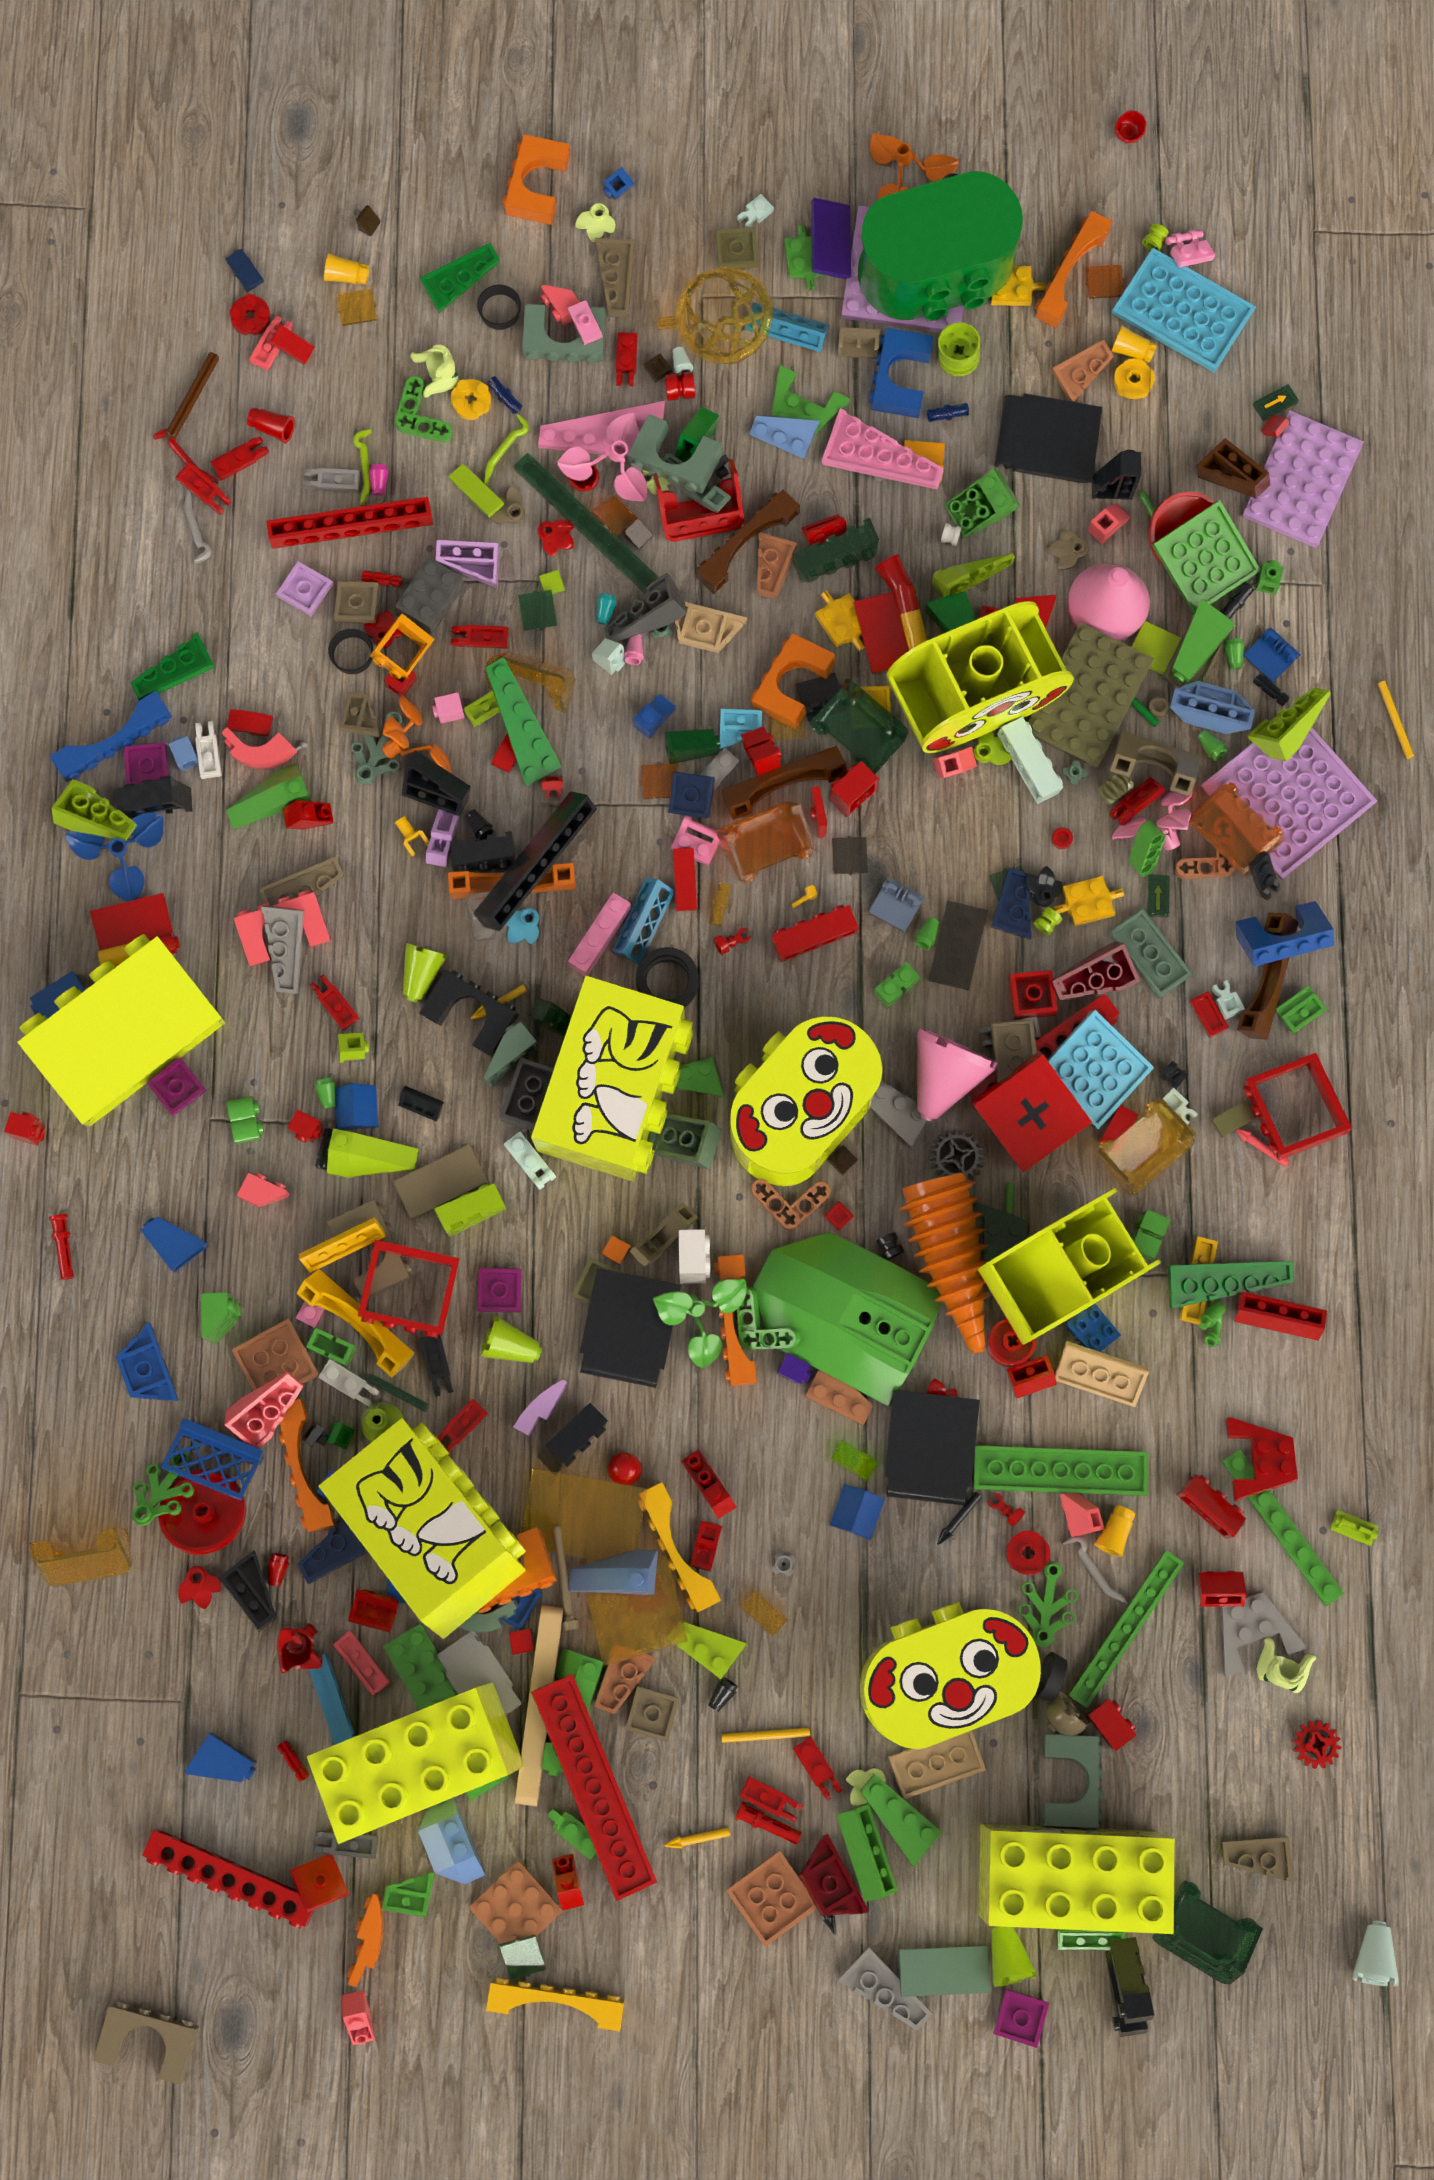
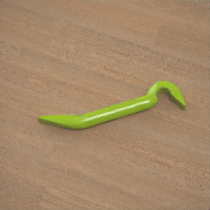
M517 413L516 417L523 428L511 431L487 462L484 481L486 486L497 462L515 439L526 435L529 430L527 420Z
M371 429L361 430L353 437L354 445L360 450L364 484L360 506H364L371 490V481L369 476L368 449L366 444L359 442V440L372 433Z

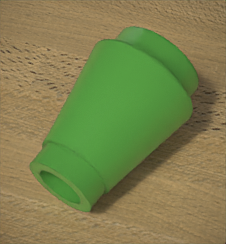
M1240 638L1226 640V645L1224 646L1231 670L1243 668L1245 644L1242 643Z
M1207 730L1198 736L1197 739L1200 741L1209 759L1217 761L1226 754L1225 744Z
M929 917L915 936V944L918 947L929 950L931 946H934L939 925L937 919Z
M332 1077L316 1080V1086L314 1087L323 1105V1109L336 1107L335 1082L332 1081Z

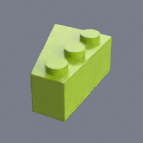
M486 1183L480 1186L477 1191L463 1194L458 1199L434 1209L445 1232L451 1237L507 1208L495 1184L490 1185Z
M683 1621L679 1623L668 1638L720 1679H722L747 1645L745 1642Z

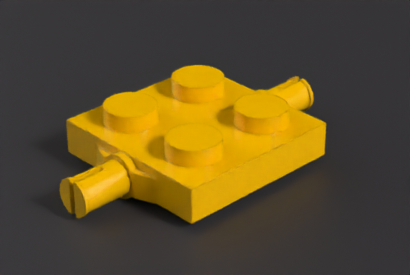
M1014 266L1006 285L995 295L991 296V305L1031 306L1033 291H1044L1045 282H1033L1031 266Z
M828 590L823 592L821 597L827 605L816 611L815 617L835 647L838 648L845 643L853 642L858 651L863 650L865 646L859 638L861 631L853 604L855 600L851 594L848 593L840 599L833 600Z
M1103 876L1063 886L1065 904L1053 906V909L1058 914L1068 912L1076 927L1115 916L1112 899L1124 897L1122 888L1109 891Z

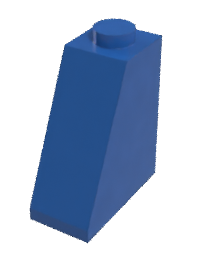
M159 1217L149 1219L143 1224L144 1228L141 1229V1232L174 1273L209 1247L200 1238Z
M210 1733L186 1768L185 1773L194 1776L243 1782L245 1779L250 1780L255 1773L256 1768L254 1766L256 1761L216 1734Z

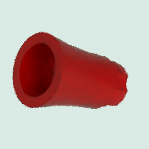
M251 408L247 417V425L286 444L294 432L295 418L265 409Z
M899 554L887 558L874 569L884 580L891 592L897 590V585L909 582V586L913 585Z

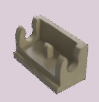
M840 327L838 357L877 359L880 329Z

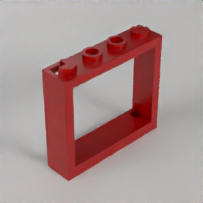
M1317 1053L1248 1078L1243 1085L1244 1096L1246 1099H1250L1252 1113L1255 1118L1258 1117L1261 1123L1260 1130L1264 1137L1267 1136L1270 1142V1152L1272 1151L1274 1156L1276 1155L1278 1161L1344 1136L1352 1129ZM1307 1066L1335 1124V1128L1284 1147L1256 1085Z
M375 1240L358 1311V1317L362 1318L361 1322L374 1324V1321L383 1322V1327L395 1329V1326L404 1327L403 1331L416 1334L417 1330L424 1331L425 1336L437 1338L438 1335H443L460 1258ZM379 1251L451 1267L438 1326L366 1311Z

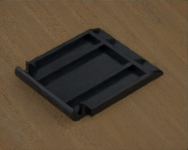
M1023 393L1022 397L1016 395L1004 396L995 466L998 467L999 464H1005L1006 469L1012 468L1014 472L1077 483H1092L1102 407Z
M597 1268L580 1353L584 1354L580 1373L656 1388L659 1371L665 1368L673 1325H668L660 1319L653 1298L668 1292H680L681 1285Z
M900 1390L893 1391L884 1477H888L886 1497L965 1505L967 1486L971 1487L980 1400Z

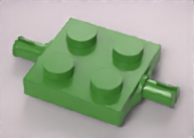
M799 225L797 227L798 237L784 239L789 279H805L807 290L810 291V288L811 290L815 289L814 278L828 275L812 272L811 236H807L806 225Z

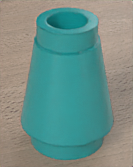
M600 593L599 598H597L596 623L608 625L617 604L615 596Z

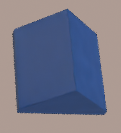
M351 1083L335 1088L336 1129L379 1128L376 1085Z
M844 1484L830 1526L871 1540L885 1499L866 1490Z

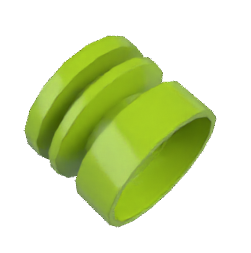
M955 322L941 331L938 338V361L941 368L947 374L965 376L971 374L977 368L980 362V336L972 325L964 322Z

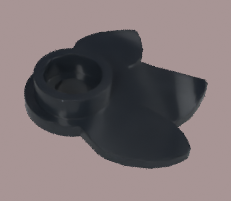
M1048 866L1042 868L1038 876L1030 873L1026 874L1027 890L1034 895V901L1038 906L1048 907L1053 903L1054 898L1060 896L1063 888L1062 882L1055 880L1054 873Z

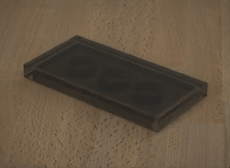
M947 901L928 981L969 991L988 910Z

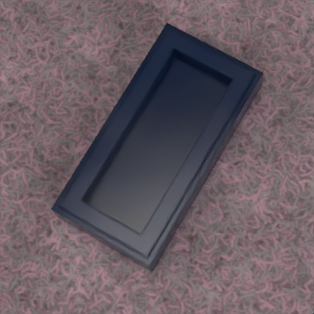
M242 248L225 258L226 263L247 292L264 282Z

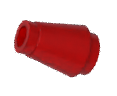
M272 1553L268 1564V1585L281 1587L290 1564L288 1561L289 1556Z

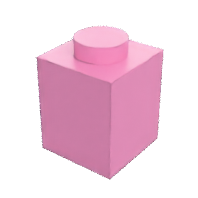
M458 692L434 698L436 705L432 706L435 718L439 717L441 724L465 718Z

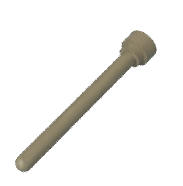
M555 1524L552 1527L565 1614L561 1623L562 1631L580 1628L579 1619H576V1615H573L561 1527Z

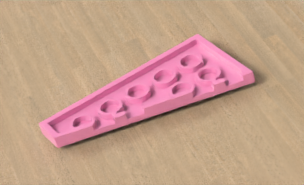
M665 401L540 426L538 447L564 451L573 447H581L588 453L603 455L606 451H609L613 444L607 439L606 430L614 419L624 414L634 413L640 432L649 414L662 420L664 419ZM628 449V451H627V453H626V455H625L624 457H628L627 455H628L630 449Z
M842 408L839 410L822 458V464L826 466L932 489H938L944 472L943 468L923 456L917 455L910 448L898 444L893 438L872 426L864 424L859 418L847 414Z

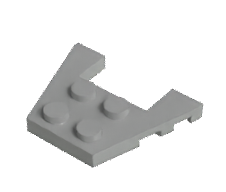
M1264 1592L1246 1597L1244 1606L1221 1607L1224 1676L1245 1670L1237 1647L1277 1633L1286 1655L1306 1649L1305 1644Z

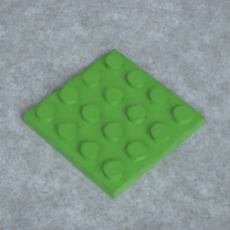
M1220 500L1152 544L1153 549L1192 615H1195L1202 599L1212 604L1261 571Z

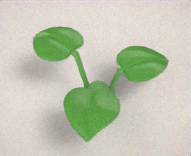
M729 1278L719 1281L711 1292L714 1303L705 1299L700 1300L696 1295H688L678 1291L664 1293L653 1298L658 1315L664 1323L668 1325L679 1324L684 1321L686 1313L695 1319L701 1336H694L690 1339L688 1354L693 1363L698 1367L704 1368L709 1366L719 1357L722 1351L721 1339L713 1333L706 1335L699 1320V1316L704 1313L705 1305L718 1306L723 1313H731L737 1310L742 1305L746 1296V1281L744 1278Z

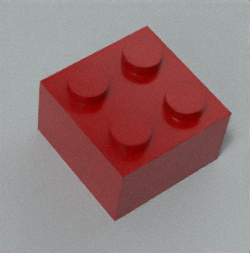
M862 761L858 765L853 764L846 771L848 774L843 778L838 777L831 784L830 801L846 818L877 791L879 778Z
M1053 970L1010 974L1008 984L1013 1020L1030 1017H1052L1056 1015L1058 1011L1056 994L1051 980L1054 979Z

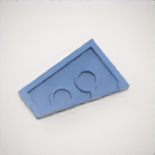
M756 415L749 435L804 459L820 420Z

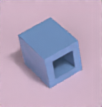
M188 736L177 737L173 742L168 743L181 772L199 765L197 754Z

